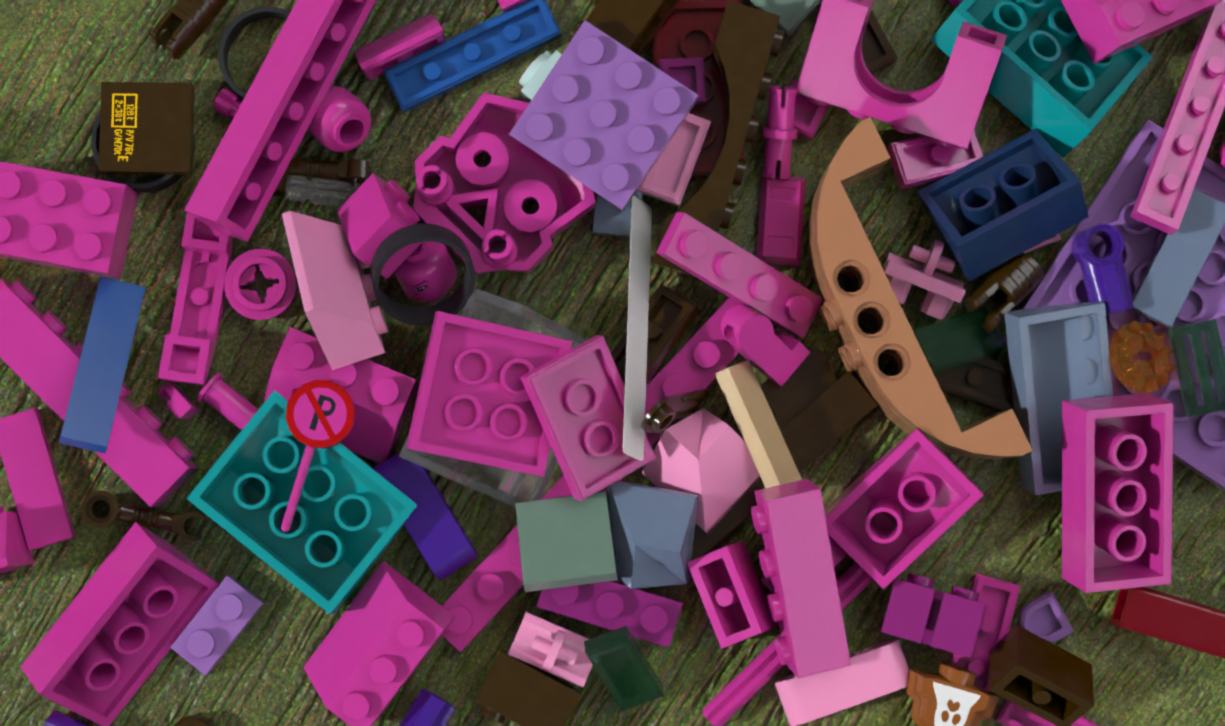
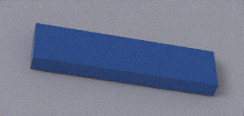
M528 0L384 70L383 73L404 114L562 37V33L545 0Z
M100 276L59 443L106 453L145 287Z

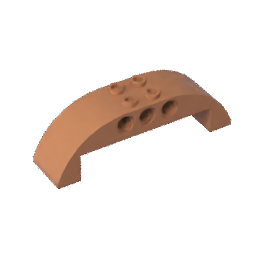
M871 117L860 121L846 137L823 173L812 200L808 221V256L813 280L820 297L823 298L822 302L824 304L819 307V312L827 329L830 332L836 330L843 346L838 348V351L846 369L849 372L856 371L867 393L878 404L877 406L888 419L908 435L918 427L943 452L977 459H1005L1023 456L1032 452L1033 450L1013 409L992 414L960 429L845 189L877 175L890 159ZM843 275L850 278L854 284V292H846L838 285L837 277ZM858 315L866 316L872 321L874 327L873 334H866L859 328L857 322ZM879 355L887 357L892 362L893 373L891 376H887L880 371L877 364Z

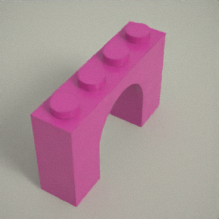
M823 0L797 85V93L805 95L807 100L817 105L828 106L832 104L848 109L851 115L860 119L871 117V119L875 118L890 123L893 129L902 133L913 134L917 132L932 137L936 143L944 147L957 148L960 146L967 149L1007 35L963 21L944 74L935 83L926 88L915 91H901L890 88L878 81L867 68L863 58L862 39L874 0Z

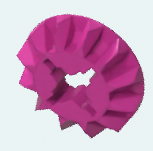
M269 249L249 250L238 256L227 270L224 282L226 297L230 305L244 317L254 320H269L285 313L292 300L296 298L297 277L290 262L279 253ZM257 267H260V271L267 280L279 281V283L273 284V287L267 288L265 303H263V299L260 298L257 291L243 290V287H248L257 281Z

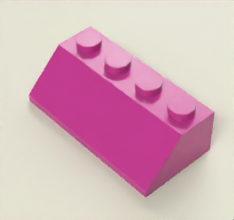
M135 522L20 668L39 695L101 726H110L220 583L168 541Z

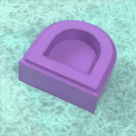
M1047 591L1027 602L1019 612V626L1051 643L1074 632L1052 591Z

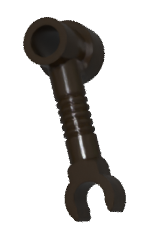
M292 158L272 196H284L286 194L287 178L289 176L338 179L342 182L362 185L371 176L372 167L369 166V161L360 159L340 160L337 162Z
M108 491L90 493L84 498L81 505L83 519L93 527H107L115 521L137 522L140 525L143 524V526L147 525L148 527L152 526L153 528L156 527L180 533L188 541L200 540L202 536L192 535L187 532L185 527L187 520L191 517L198 519L207 518L203 513L197 511L188 512L183 515L120 503L118 498ZM102 500L106 501L110 506V512L106 517L100 516L97 512V506Z

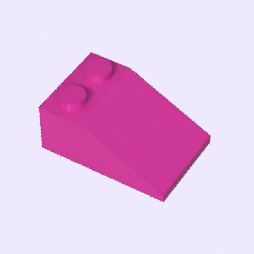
M917 427L852 482L824 509L828 535L884 589L983 497L984 493Z

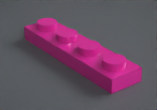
M676 212L656 252L738 303L746 305L769 318L773 324L794 337H805L823 300L822 297L686 213Z

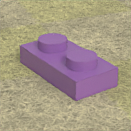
M227 575L170 648L206 676L218 664L265 602L234 577Z

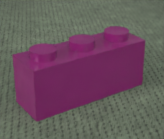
M607 581L542 590L537 607L669 648L683 603L644 589H630L618 581Z

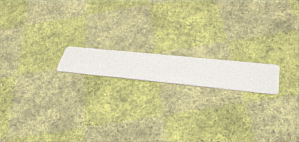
M633 196L623 452L639 461H643L644 430L641 428V424L645 418L652 209L639 198Z

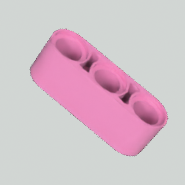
M899 639L884 641L850 653V666L802 678H797L793 673L776 680L774 683L789 726L804 724L907 687L910 670Z

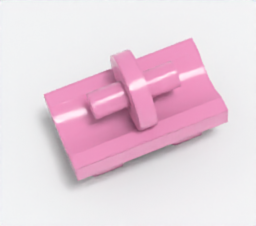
M935 239L929 250L913 245L909 257L923 262V265L889 252L884 263V272L899 303L904 304L912 284L927 290L920 311L939 320L944 319L954 301L961 303L966 291L963 288L964 282L935 271V268L951 273L956 261L941 255L944 242Z
M526 611L508 655L584 688L602 644Z

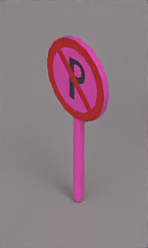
M314 380L304 383L293 392L287 403L286 421L289 431L299 442L305 444L306 448L281 525L283 532L290 530L315 448L324 449L337 445L348 436L354 425L355 408L352 398L342 386L332 381Z

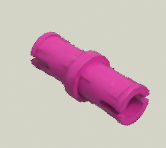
M769 86L767 125L762 126L761 134L762 137L766 138L764 168L762 171V176L765 178L775 179L777 160V175H779V179H789L791 177L792 140L797 139L798 129L793 127L798 88L784 86L783 103L781 105L782 89H780V86Z

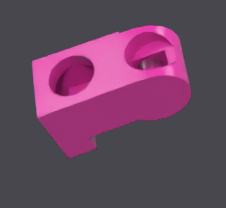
M738 304L731 307L722 318L721 332L725 339L747 361L749 360L750 364L762 375L781 387L810 354V351L800 341L781 330L774 334L773 324L770 319L746 305Z

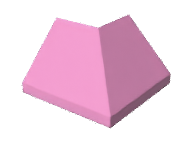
M704 408L665 429L653 451L656 459L647 463L642 471V474L658 488L699 494L696 524L706 534L715 527L761 478L745 441L731 426Z

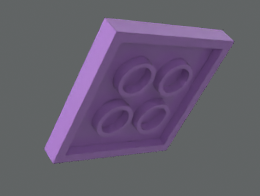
M585 20L509 135L624 211L699 99V95Z

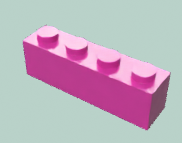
M807 478L756 490L757 506L751 507V514L756 532L763 535L765 550L759 552V559L764 576L771 579L773 594L767 595V603L772 620L774 622L778 621L781 637L775 638V647L781 665H787L797 678L850 666L851 662L821 489Z

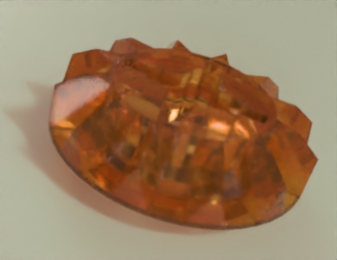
M1137 321L1125 324L1115 331L1109 343V361L1115 376L1125 387L1137 393H1151L1169 383L1168 375L1176 368L1170 362V355L1174 349L1167 348L1164 343L1166 333L1155 332L1152 323L1140 324ZM1142 351L1148 352L1151 358L1146 362L1139 359L1133 360L1132 356Z

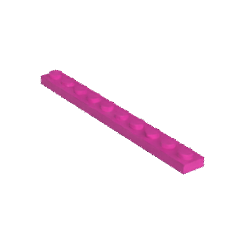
M729 297L646 386L645 416L663 398L706 389L716 378L715 373L724 370L739 354L723 336L721 321L727 310L740 303ZM645 432L651 447L662 436L656 433ZM564 475L541 500L573 496ZM608 486L605 487L604 489L598 491V492H605V491H606V496H607ZM518 526L504 538L442 605V607L455 616V619L442 635L459 652L474 639L523 586Z

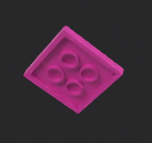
M436 311L406 448L544 477L550 443L520 376L570 350L573 341Z

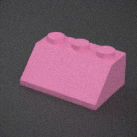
M293 211L283 213L282 217L304 311L332 370L385 353L380 334L388 332L387 325L380 306L373 307L372 301L377 299L371 273L365 275L363 270L370 266L353 255L343 226Z

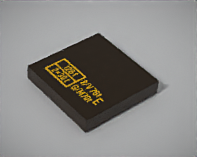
M101 82L99 172L102 174L192 175L195 86L192 83Z

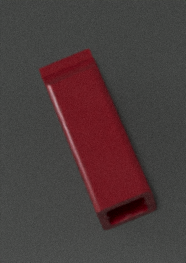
M1146 587L1119 589L1110 625L1225 659V611Z

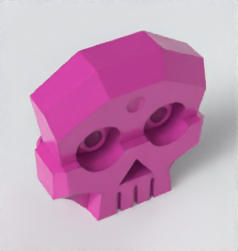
M484 92L450 138L440 135L415 160L416 190L413 210L424 224H435L445 227L463 240L470 253L476 275L501 270L531 273L553 251L551 240L596 206L594 194L591 189L509 135L529 105L528 102ZM486 153L491 156L490 164L483 168L478 167L474 162L476 156ZM527 200L537 201L539 204L538 211L534 214H526L522 210L524 202ZM487 206L484 228L465 209ZM448 246L466 264L462 255Z

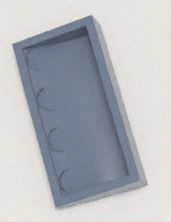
M1101 301L1052 305L1004 312L1014 413L1033 450L1023 456H1018L1021 487L1034 495L1062 491V400L1113 396L1105 303Z

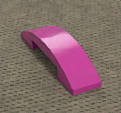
M189 213L186 216L181 244L185 251L170 334L165 335L158 378L160 380L205 385L222 320L226 297L224 282L231 262L233 237L212 229Z

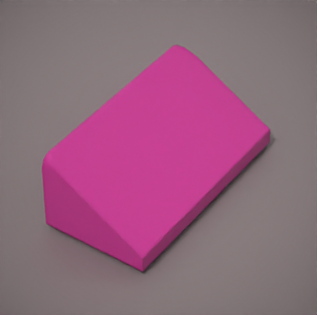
M429 14L357 49L354 54L367 80H372L384 74V70L446 41V38L436 17L433 14Z

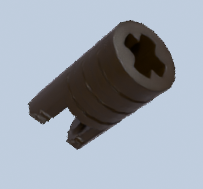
M177 0L149 34L150 41L156 46L162 45L164 47L167 44L165 47L168 52L167 55L174 60H180L229 1Z
M1021 253L1006 261L963 304L970 311L982 306L988 298L997 305L980 324L985 331L990 333L1005 319L1004 312L1013 311L1036 289L1044 279L1043 270L1032 257L1026 253Z

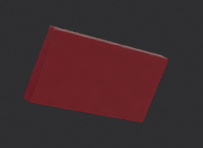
M680 0L652 39L653 65L658 69L659 59L704 57L706 103L694 105L689 113L709 120L711 124L690 178H708L715 167L722 149L727 124L726 93L721 71L713 54V48L727 2L731 1L740 4V0ZM744 144L741 151L740 159H744Z

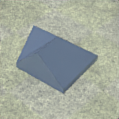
M618 480L608 486L607 504L618 581L630 589L683 585L689 582L690 569L687 562L692 560L699 494Z

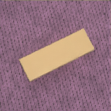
M749 360L715 373L765 488L802 480Z

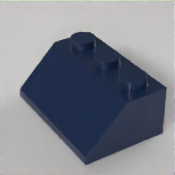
M1036 128L917 192L941 241L944 242L948 254L956 261V265L968 281L1089 217L1081 181Z

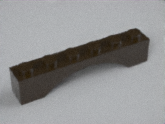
M728 1L713 48V54L721 71L726 93L727 124L722 149L713 171L702 188L683 207L676 211L688 214L717 233L719 228L728 230L735 207L734 203L727 202L731 186L736 185L740 187L747 165V160L740 159L744 141L753 143L760 117L752 115L756 99L765 100L772 74L764 72L769 55L778 56L785 32L777 29L780 19L779 15ZM674 212L663 222L651 266L699 279L656 253L676 214Z

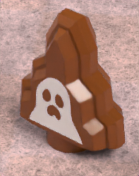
M941 662L938 673L914 669L909 671L906 693L913 699L911 718L917 726H979L982 719L991 718L1000 696L975 685L977 673L956 665Z

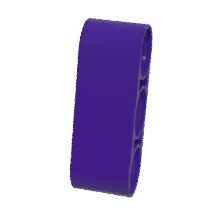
M405 448L373 468L418 504V507L404 526L438 580H443L479 557L472 542L415 450Z

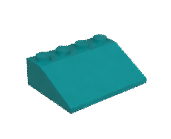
M963 0L930 39L950 57L963 21L1007 35L988 92L1031 130L1036 128L1048 144L1063 158L1094 129L1153 58L1138 44L1094 64L1061 0Z
M274 390L186 499L327 613H337L418 507V504L343 444L338 443L324 449L315 448L290 530L283 532L281 525L306 445L299 442L289 431L286 421L288 400Z

